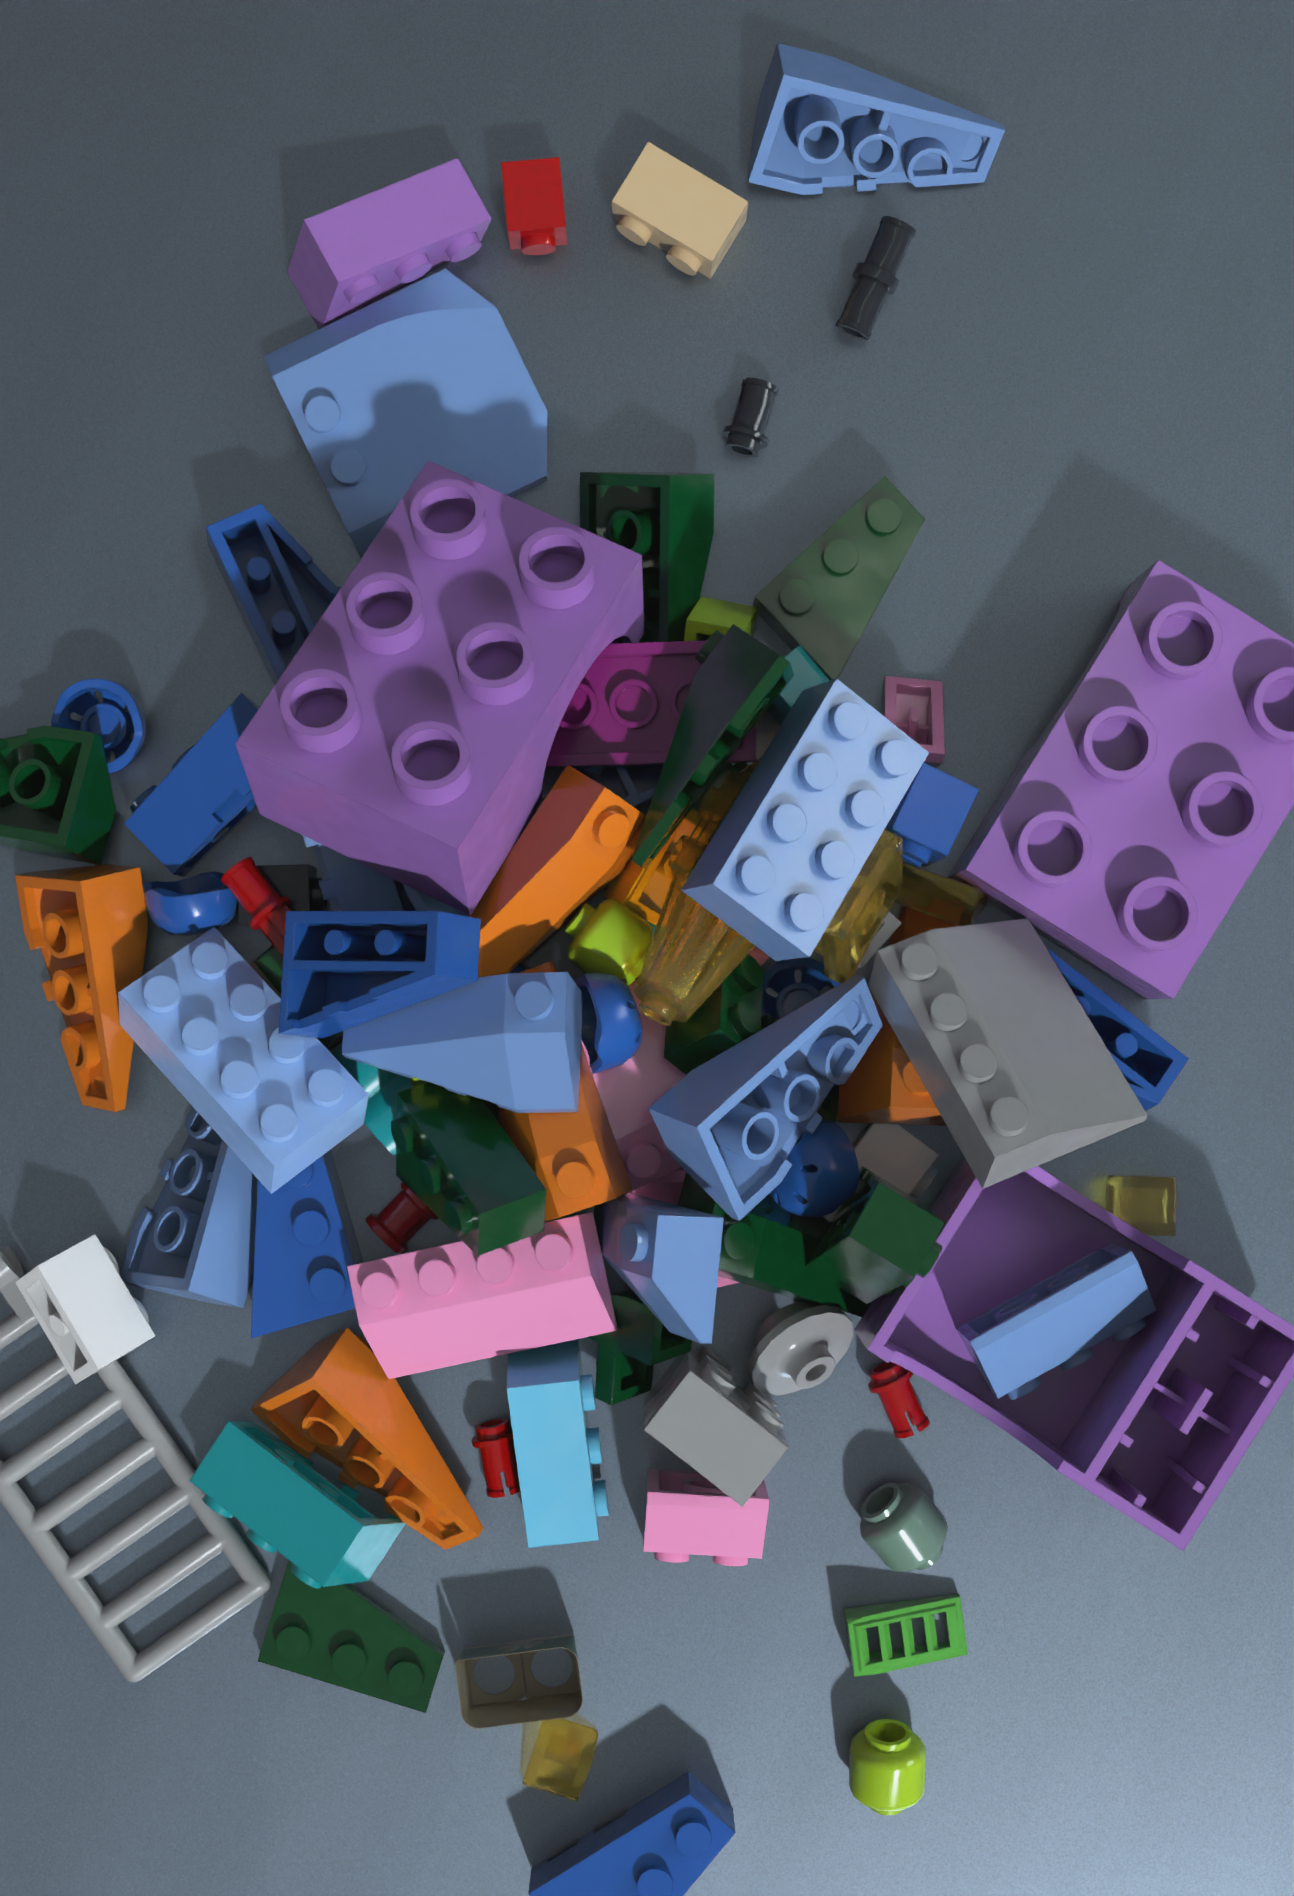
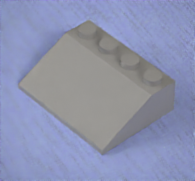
M1028 918L931 929L877 950L868 986L982 1189L1146 1120L1147 1113Z

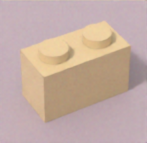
M647 142L612 200V220L618 223L616 225L617 230L630 241L641 246H645L647 242H650L667 253L666 259L680 271L692 276L696 275L698 271L711 279L746 222L749 201L652 143Z

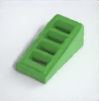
M959 1593L844 1608L850 1662L854 1677L880 1674L968 1655ZM945 1612L949 1641L938 1643L934 1614ZM922 1617L926 1644L915 1646L911 1619ZM900 1622L903 1647L892 1649L889 1624ZM877 1626L880 1650L869 1652L866 1628Z

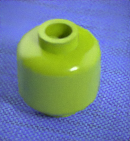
M608 898L602 901L595 909L585 902L564 930L573 937L567 948V957L571 963L586 974H613L619 977L627 986L632 984L640 975L657 949L650 943L653 936L652 926L615 898Z
M893 1719L875 1720L852 1738L849 1750V1787L853 1796L859 1802L878 1814L896 1815L904 1809L914 1806L923 1797L926 1782V1748L922 1739L911 1731L909 1726Z

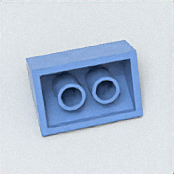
M1108 1243L957 1327L956 1330L990 1391L998 1399L1008 1394L1010 1400H1014L1038 1388L1042 1384L1039 1376L1060 1365L1062 1370L1066 1371L1090 1359L1094 1355L1091 1347L1112 1336L1114 1341L1117 1342L1136 1334L1147 1325L1143 1318L1157 1310L1133 1252L1113 1243Z

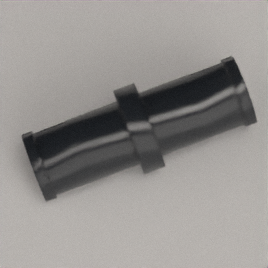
M891 216L882 217L880 227L864 263H857L852 276L856 282L841 317L835 325L842 332L860 340L867 341L870 339L871 331L887 294H894L899 280L895 277L909 243L916 233V230L908 223Z

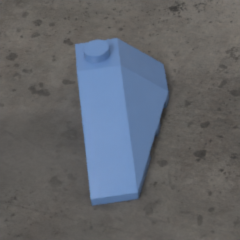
M777 43L759 98L747 179L749 183L800 195L823 194V188L856 186L857 191L876 190V184L911 182L915 187L984 183L1004 135L1005 127L1001 123L835 57Z
M568 972L506 973L478 977L476 982L344 1030L342 1055L345 1058L404 1077H414L442 1086L446 1090L466 1096L467 1094L483 1099L516 1113L578 1112L583 993Z
M858 975L853 976L698 1066L648 1108L670 1156L731 1218L740 1221L782 1182L792 1166L786 1160L803 1132L813 1134L823 1119L817 1113V1110L834 1084L846 1083L883 1026L865 978Z
M633 1193L623 1194L616 1199L595 1205L594 1220L602 1257L670 1333L701 1344H712L724 1218Z

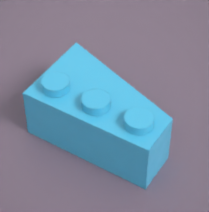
M579 1339L509 1353L507 1396L528 1548L599 1540L598 1517L609 1516L606 1481H595L593 1464L603 1463L599 1427L589 1428L587 1411L596 1410L594 1382L592 1374L583 1375Z

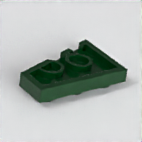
M289 1560L258 1662L426 1713L445 1650L391 1611H384L356 1591V1586L352 1583L328 1587L321 1586L319 1589L305 1584L291 1572L290 1568L293 1563Z

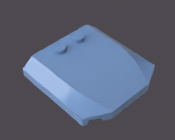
M446 268L263 356L284 403L361 558L427 461H431L510 497H515L548 480L547 409L497 307Z

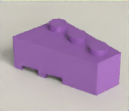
M456 158L304 219L287 273L318 329H321L384 298L449 261L459 262L472 256L481 248L482 238L492 218L461 162Z

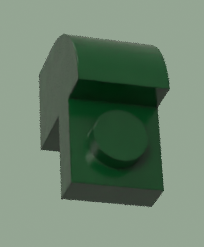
M632 1289L611 1295L618 1330L587 1337L599 1343L596 1361L595 1398L609 1405H614L651 1391L654 1365L691 1351L692 1340L670 1333Z

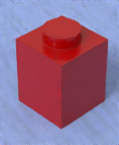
M560 157L501 162L510 250L521 249L523 254L536 256L552 253L556 250V246L568 245Z

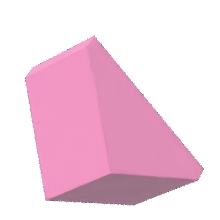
M885 676L881 714L929 752L924 763L938 768L943 764L945 755L942 681Z

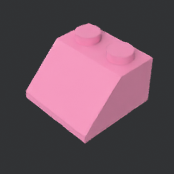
M647 1469L643 1552H654L656 1560L672 1563L689 1561L690 1554L713 1556L714 1563L725 1566L747 1565L748 1558L762 1559L769 1511V1496L765 1481L761 1482L742 1507L698 1472Z

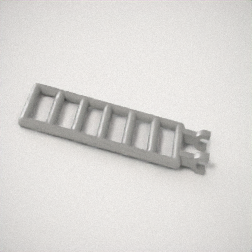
M9 1246L0 1251V1292L10 1304L14 1313L0 1322V1350L39 1324L15 1283L25 1274L19 1260ZM58 1354L0 1393V1422L69 1374ZM116 1360L97 1372L108 1390L5 1462H2L0 1459V1502L123 1677L129 1682H137L266 1593L270 1588L271 1580L229 1518L216 1513L203 1502L202 1498L205 1493L189 1481L195 1473L194 1468L121 1364ZM122 1408L142 1437L36 1510L17 1481ZM156 1456L175 1485L70 1558L50 1529ZM189 1504L209 1533L104 1606L84 1577ZM223 1552L242 1581L137 1654L118 1627V1624Z

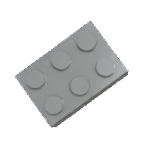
M704 1346L697 1353L691 1348L690 1352L677 1356L645 1397L644 1430L743 1507L788 1449L782 1429L784 1423L779 1419L781 1413L776 1409L778 1404L769 1395L762 1394L751 1382L745 1390L732 1380L734 1377L729 1372L731 1367L713 1351Z

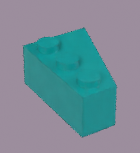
M228 1421L189 1480L205 1493L202 1498L203 1502L210 1509L224 1517L232 1518L234 1516L249 1528L246 1535L254 1544L268 1552L276 1553L278 1551L293 1563L290 1568L291 1572L311 1587L319 1589L321 1586L328 1587L369 1581L405 1526V1523L391 1514L388 1518L379 1519L355 1502L360 1491L355 1488L352 1489L345 1483L341 1489H338L311 1468L314 1461L305 1458L290 1448L284 1441L255 1422Z

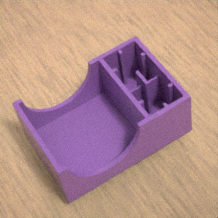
M427 461L235 743L259 814L470 916L542 800V783L551 746L565 711L583 677L600 653L613 640L621 637L622 643H639L644 635L642 555L431 461Z
M1157 560L1127 587L1117 603L1120 607L1116 617L1093 658L1042 735L1015 767L949 873L948 878L1015 920L1028 918L1039 935L1140 998L1174 999L1294 805V643L1167 564Z
M963 1157L930 1209L945 1222L935 1240L942 1245V1250L935 1264L924 1278L916 1275L907 1287L900 1285L891 1296L884 1294L873 1300L854 1329L856 1334L871 1353L887 1363L890 1361L900 1365L950 1394L1019 1440L1058 1472L1184 1551L1294 1376V1326L1193 1261L1169 1249L1100 1207L1039 1166L982 1189L967 1160ZM1108 1243L1131 1250L1139 1263L1157 1310L1143 1318L1147 1325L1136 1334L1124 1340L1115 1342L1113 1337L1110 1336L1091 1347L1094 1355L1072 1369L1063 1371L1061 1366L1058 1365L1039 1376L1042 1384L1020 1398L1010 1400L1008 1394L998 1399L988 1388L956 1328Z

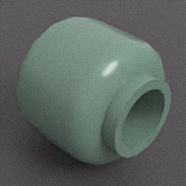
M886 1483L875 1489L866 1498L861 1509V1536L886 1566L895 1572H909L915 1569L924 1570L932 1566L940 1558L948 1531L947 1522L941 1511L920 1488L912 1483Z

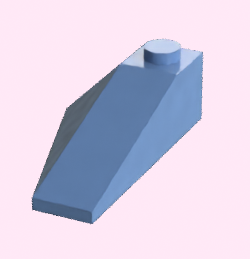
M192 1106L185 1120V1128L189 1136L175 1160L167 1158L159 1173V1176L167 1181L153 1209L143 1207L134 1224L120 1277L125 1284L206 1303L244 1308L254 1275L258 1179Z

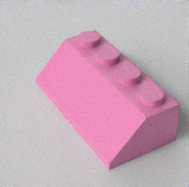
M593 1212L545 1222L543 1232L477 1256L463 1241L347 1266L359 1327L388 1379L618 1330Z

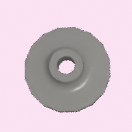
M806 1302L789 1304L775 1311L764 1320L754 1336V1350L747 1365L749 1380L762 1394L776 1396L796 1392L800 1389L812 1388L821 1384L832 1374L837 1363L848 1351L854 1336L852 1321L839 1307L828 1305L814 1307Z

